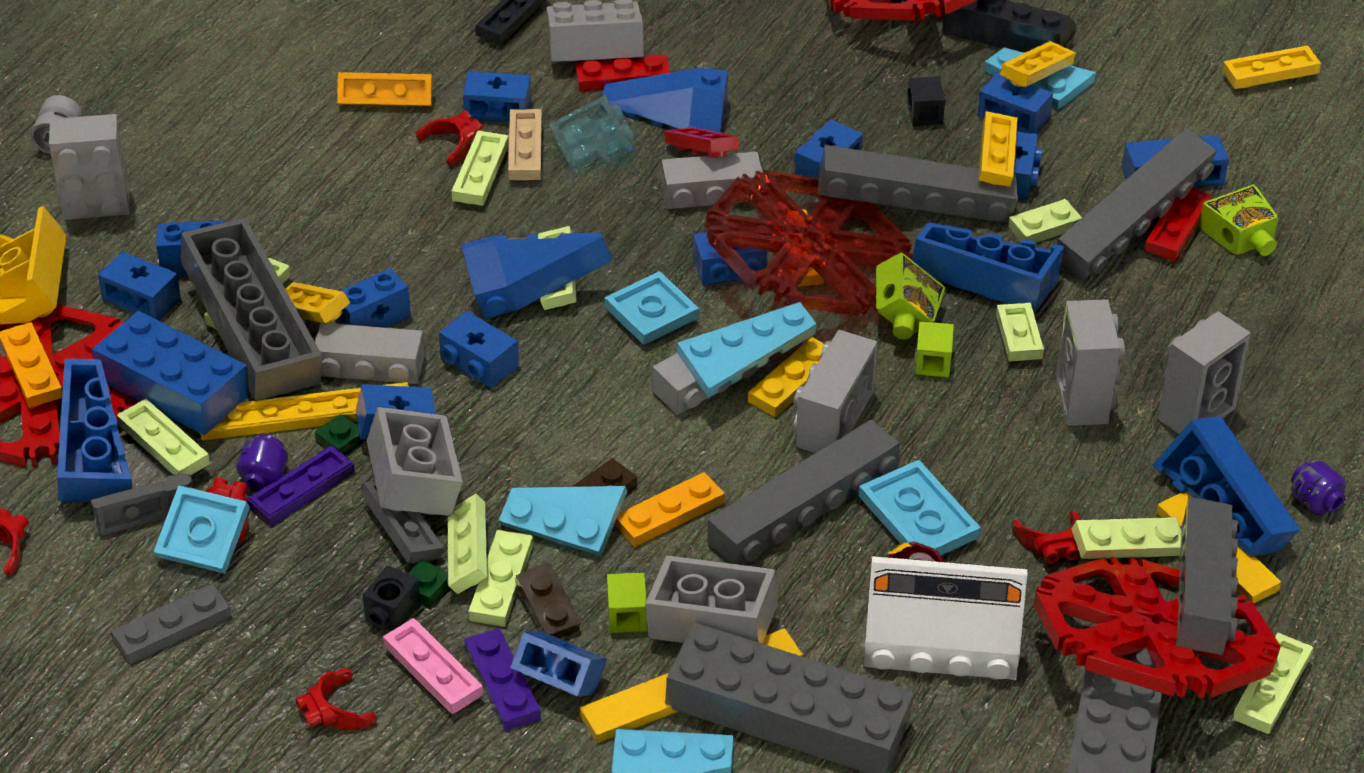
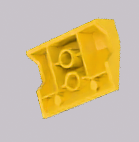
M44 206L38 208L34 229L15 239L0 234V324L28 323L37 317L43 318L48 316L56 308L66 233Z

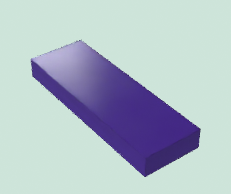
M331 445L247 498V503L250 506L249 509L271 527L355 473L354 463Z

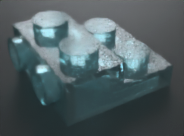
M606 95L550 124L572 171L600 156L605 164L633 150L630 142L635 137L627 122L621 125V122L626 119L618 104L616 103L611 106Z

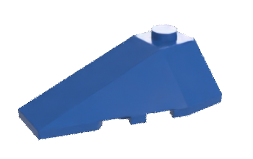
M694 68L605 84L600 109L632 119L641 116L652 120V125L660 128L666 124L679 129L696 127L721 132L728 100V71L714 68Z
M602 232L560 234L557 238L538 239V234H527L526 239L507 240L506 235H494L462 244L474 295L485 319L519 310L540 299V297L612 261V256Z

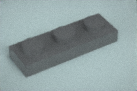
M375 481L363 483L361 495L408 564L420 562L422 559L429 561L441 558L444 547L419 512L393 511L381 508Z
M212 583L111 630L112 639L130 665L232 617L231 609Z

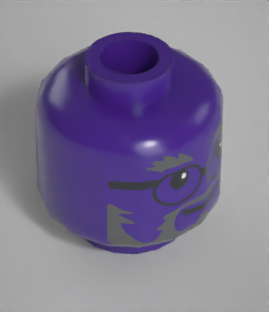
M262 434L258 437L250 438L242 448L236 463V471L248 487L261 490L282 477L288 462V453L283 443L274 436Z
M1322 461L1302 464L1291 478L1293 497L1316 515L1324 514L1328 511L1334 512L1345 501V479Z

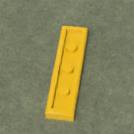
M1181 492L1159 503L1156 513L1161 518L1176 517L1181 529L1188 497L1192 496L1188 492ZM1237 545L1235 558H1238L1235 577L1238 578L1236 591L1240 595L1247 596V602L1252 600L1254 604L1278 592L1281 581L1255 556L1251 557Z

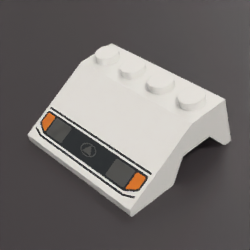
M872 556L863 667L1016 680L1020 655L1027 569Z

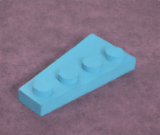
M801 302L678 342L677 353L706 396L710 398L718 393V387L727 382L733 384L742 378L743 372L753 366L757 368L768 363L769 357L777 352L783 354L816 334L817 324Z

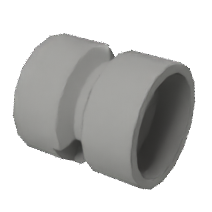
M54 95L47 98L42 104L38 118L31 131L33 144L42 152L51 155L49 148L50 119L82 117L81 107L71 98L62 95Z

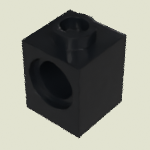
M939 76L908 78L907 106L912 126L943 124L945 96Z
M386 566L363 594L365 620L376 627L385 628L390 631L406 623L421 604L419 578Z

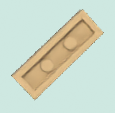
M510 109L509 180H541V109Z

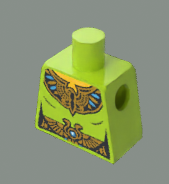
M1254 184L1203 202L1199 228L1231 253L1239 255L1256 249L1262 256H1267L1277 247V242L1274 240L1278 222L1277 214Z
M901 252L877 265L876 308L882 316L894 324L893 335L895 337L909 339L914 333L919 331V321H935L945 287Z

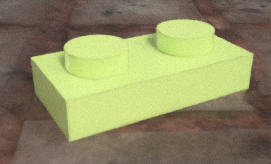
M1066 199L1009 217L1008 227L1021 242L1022 239L1036 241L1037 243L1064 234L1082 217Z
M1031 303L997 305L996 317L1008 361L1043 359L1044 348Z

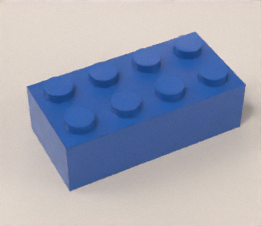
M137 311L92 348L93 359H98L102 362L109 387L138 402L147 399L164 415L203 435H206L235 409L238 404L250 396L246 364L140 311Z

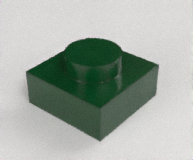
M339 414L315 431V439L318 444L325 449L332 445L344 456L366 441V439H360L358 425L342 414Z
M423 559L408 573L419 578L421 603L429 608L449 588L448 572Z

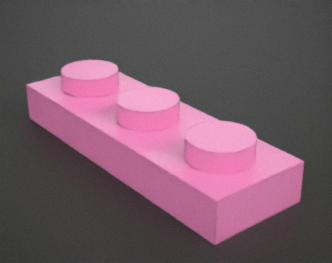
M414 618L383 636L384 647L452 715L483 696V686Z

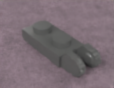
M183 473L168 476L164 482L159 481L91 500L98 534L103 536L165 519L178 485L192 488V477Z

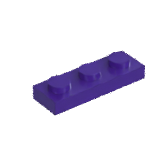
M500 628L465 638V651L504 731L540 720V708L523 674L511 668L514 656Z

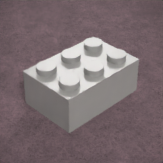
M589 0L584 2L583 5L557 2L553 6H547L548 43L551 62L644 57L643 21L638 2L615 0L614 3H602L598 0Z
M117 114L50 119L49 148L63 219L129 215L130 188Z
M1108 299L1066 301L1056 380L1067 426L1109 424L1110 411L1116 409L1117 400L1114 386L1120 384L1121 374L1118 361L1119 359H1124L1125 347L1123 338H1118L1117 336L1118 317L1117 314H1112Z
M1217 311L1206 320H1200L1193 329L1184 335L1175 337L1168 348L1169 358L1164 372L1163 392L1159 399L1158 420L1180 434L1192 420L1217 416L1223 418L1235 410L1251 333Z
M838 329L832 341H827L824 344L819 363L812 364L808 373L807 383L805 386H799L795 394L794 406L798 407L792 429L796 432V447L817 453L852 431L874 392L878 341Z
M377 407L367 438V445L380 507L393 511H411L428 515L451 516L463 481L447 416Z
M666 555L645 603L649 638L684 643L694 622L763 644L778 604L776 569Z

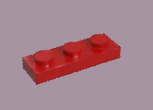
M649 55L601 61L590 60L575 63V74L579 92L602 90L605 84L671 73L667 55Z
M696 127L664 131L665 143L677 146L679 151L692 150L693 154L708 153V157L727 156V151L739 149V136Z
M1192 188L1183 199L1178 197L1173 201L1169 211L1160 218L1147 238L1144 251L1176 261L1200 222L1203 202L1212 200V194Z

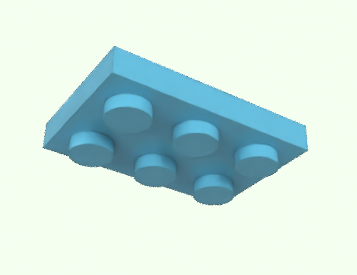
M920 460L859 486V497L900 544L911 541L918 542L938 550L940 555H943L980 538L981 527Z

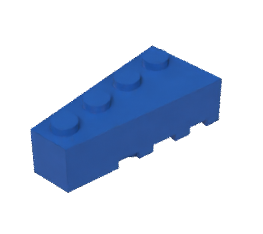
M928 222L915 239L912 261L938 281L953 285L958 289L983 295L991 300H999L1008 304L1031 303L1032 310L1036 313L1058 280L1064 246L1052 244L1051 249L1035 247L1036 241L1022 239L1021 244L1002 241V235L989 233V235L977 237L972 236V232L969 229Z
M65 358L57 473L59 502H91V500L132 489V478L125 459V451L120 439L116 416L113 412L101 360Z
M1221 416L1192 420L1152 465L1160 473H1167L1174 480L1172 484L1180 492H1188L1193 498L1232 505V519L1238 520L1235 539H1238V545L1251 557L1279 552L1301 530Z

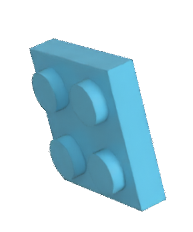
M660 271L605 297V308L643 345L699 318V308Z
M178 485L154 549L155 555L159 558L226 574L250 506L246 501Z

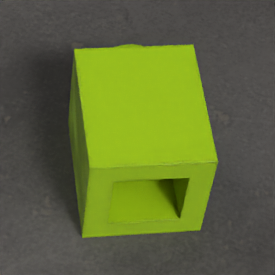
M919 321L915 375L950 376L954 324Z
M644 573L607 574L609 633L647 631Z

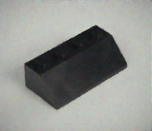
M978 0L947 15L944 11L942 33L1026 53L1049 41L1066 48L1076 29V23L1070 16L1059 14L1056 11L1032 7L1025 3H1016L1008 0Z

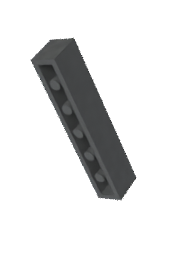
M1186 127L1058 238L1056 245L1064 246L1061 264L1082 281L1091 273L1098 274L1114 253L1119 255L1126 249L1132 237L1144 234L1156 216L1159 218L1163 217L1171 208L1173 201L1178 197L1180 199L1186 197L1197 180L1203 181L1211 174L1214 169L1212 162L1216 150Z
M825 145L818 168V195L1002 223H1009V217L1013 215L1018 200L1016 174L1013 175L1010 187L992 185L978 180L979 168Z
M872 420L867 421L709 518L707 544L729 564L744 565L748 561H754L761 553L776 544L783 543L799 529L810 526L823 514L837 509L844 501L859 493L860 485L896 470L899 463L900 443Z
M1188 497L1180 536L1176 646L1223 655L1226 641H1234L1237 629L1235 614L1238 598H1235L1238 578L1235 577L1238 558H1235L1238 539H1235L1238 520L1232 519V505Z

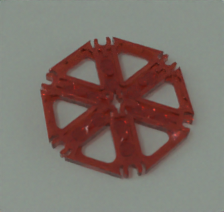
M763 170V173L756 171L752 180L747 174H743L741 179L738 176L710 208L705 219V228H708L706 238L709 239L708 243L752 291L755 286L760 284L758 289L759 295H763L765 291H772L776 294L774 299L776 303L781 302L783 297H785L783 306L801 302L805 309L859 316L860 313L863 315L867 314L870 305L878 311L876 308V285L854 263L876 267L901 252L911 260L913 259V254H909L912 248V244L909 243L910 240L874 203L818 195V178ZM786 192L812 195L820 201L807 215ZM745 201L751 203L766 219L731 215L728 213L738 202ZM857 217L863 219L878 235L843 231L842 228L850 218ZM732 248L765 250L777 253V255L765 269L755 272L745 264L742 257ZM813 268L841 299L837 300L833 297L821 295L806 296L799 293L796 288Z

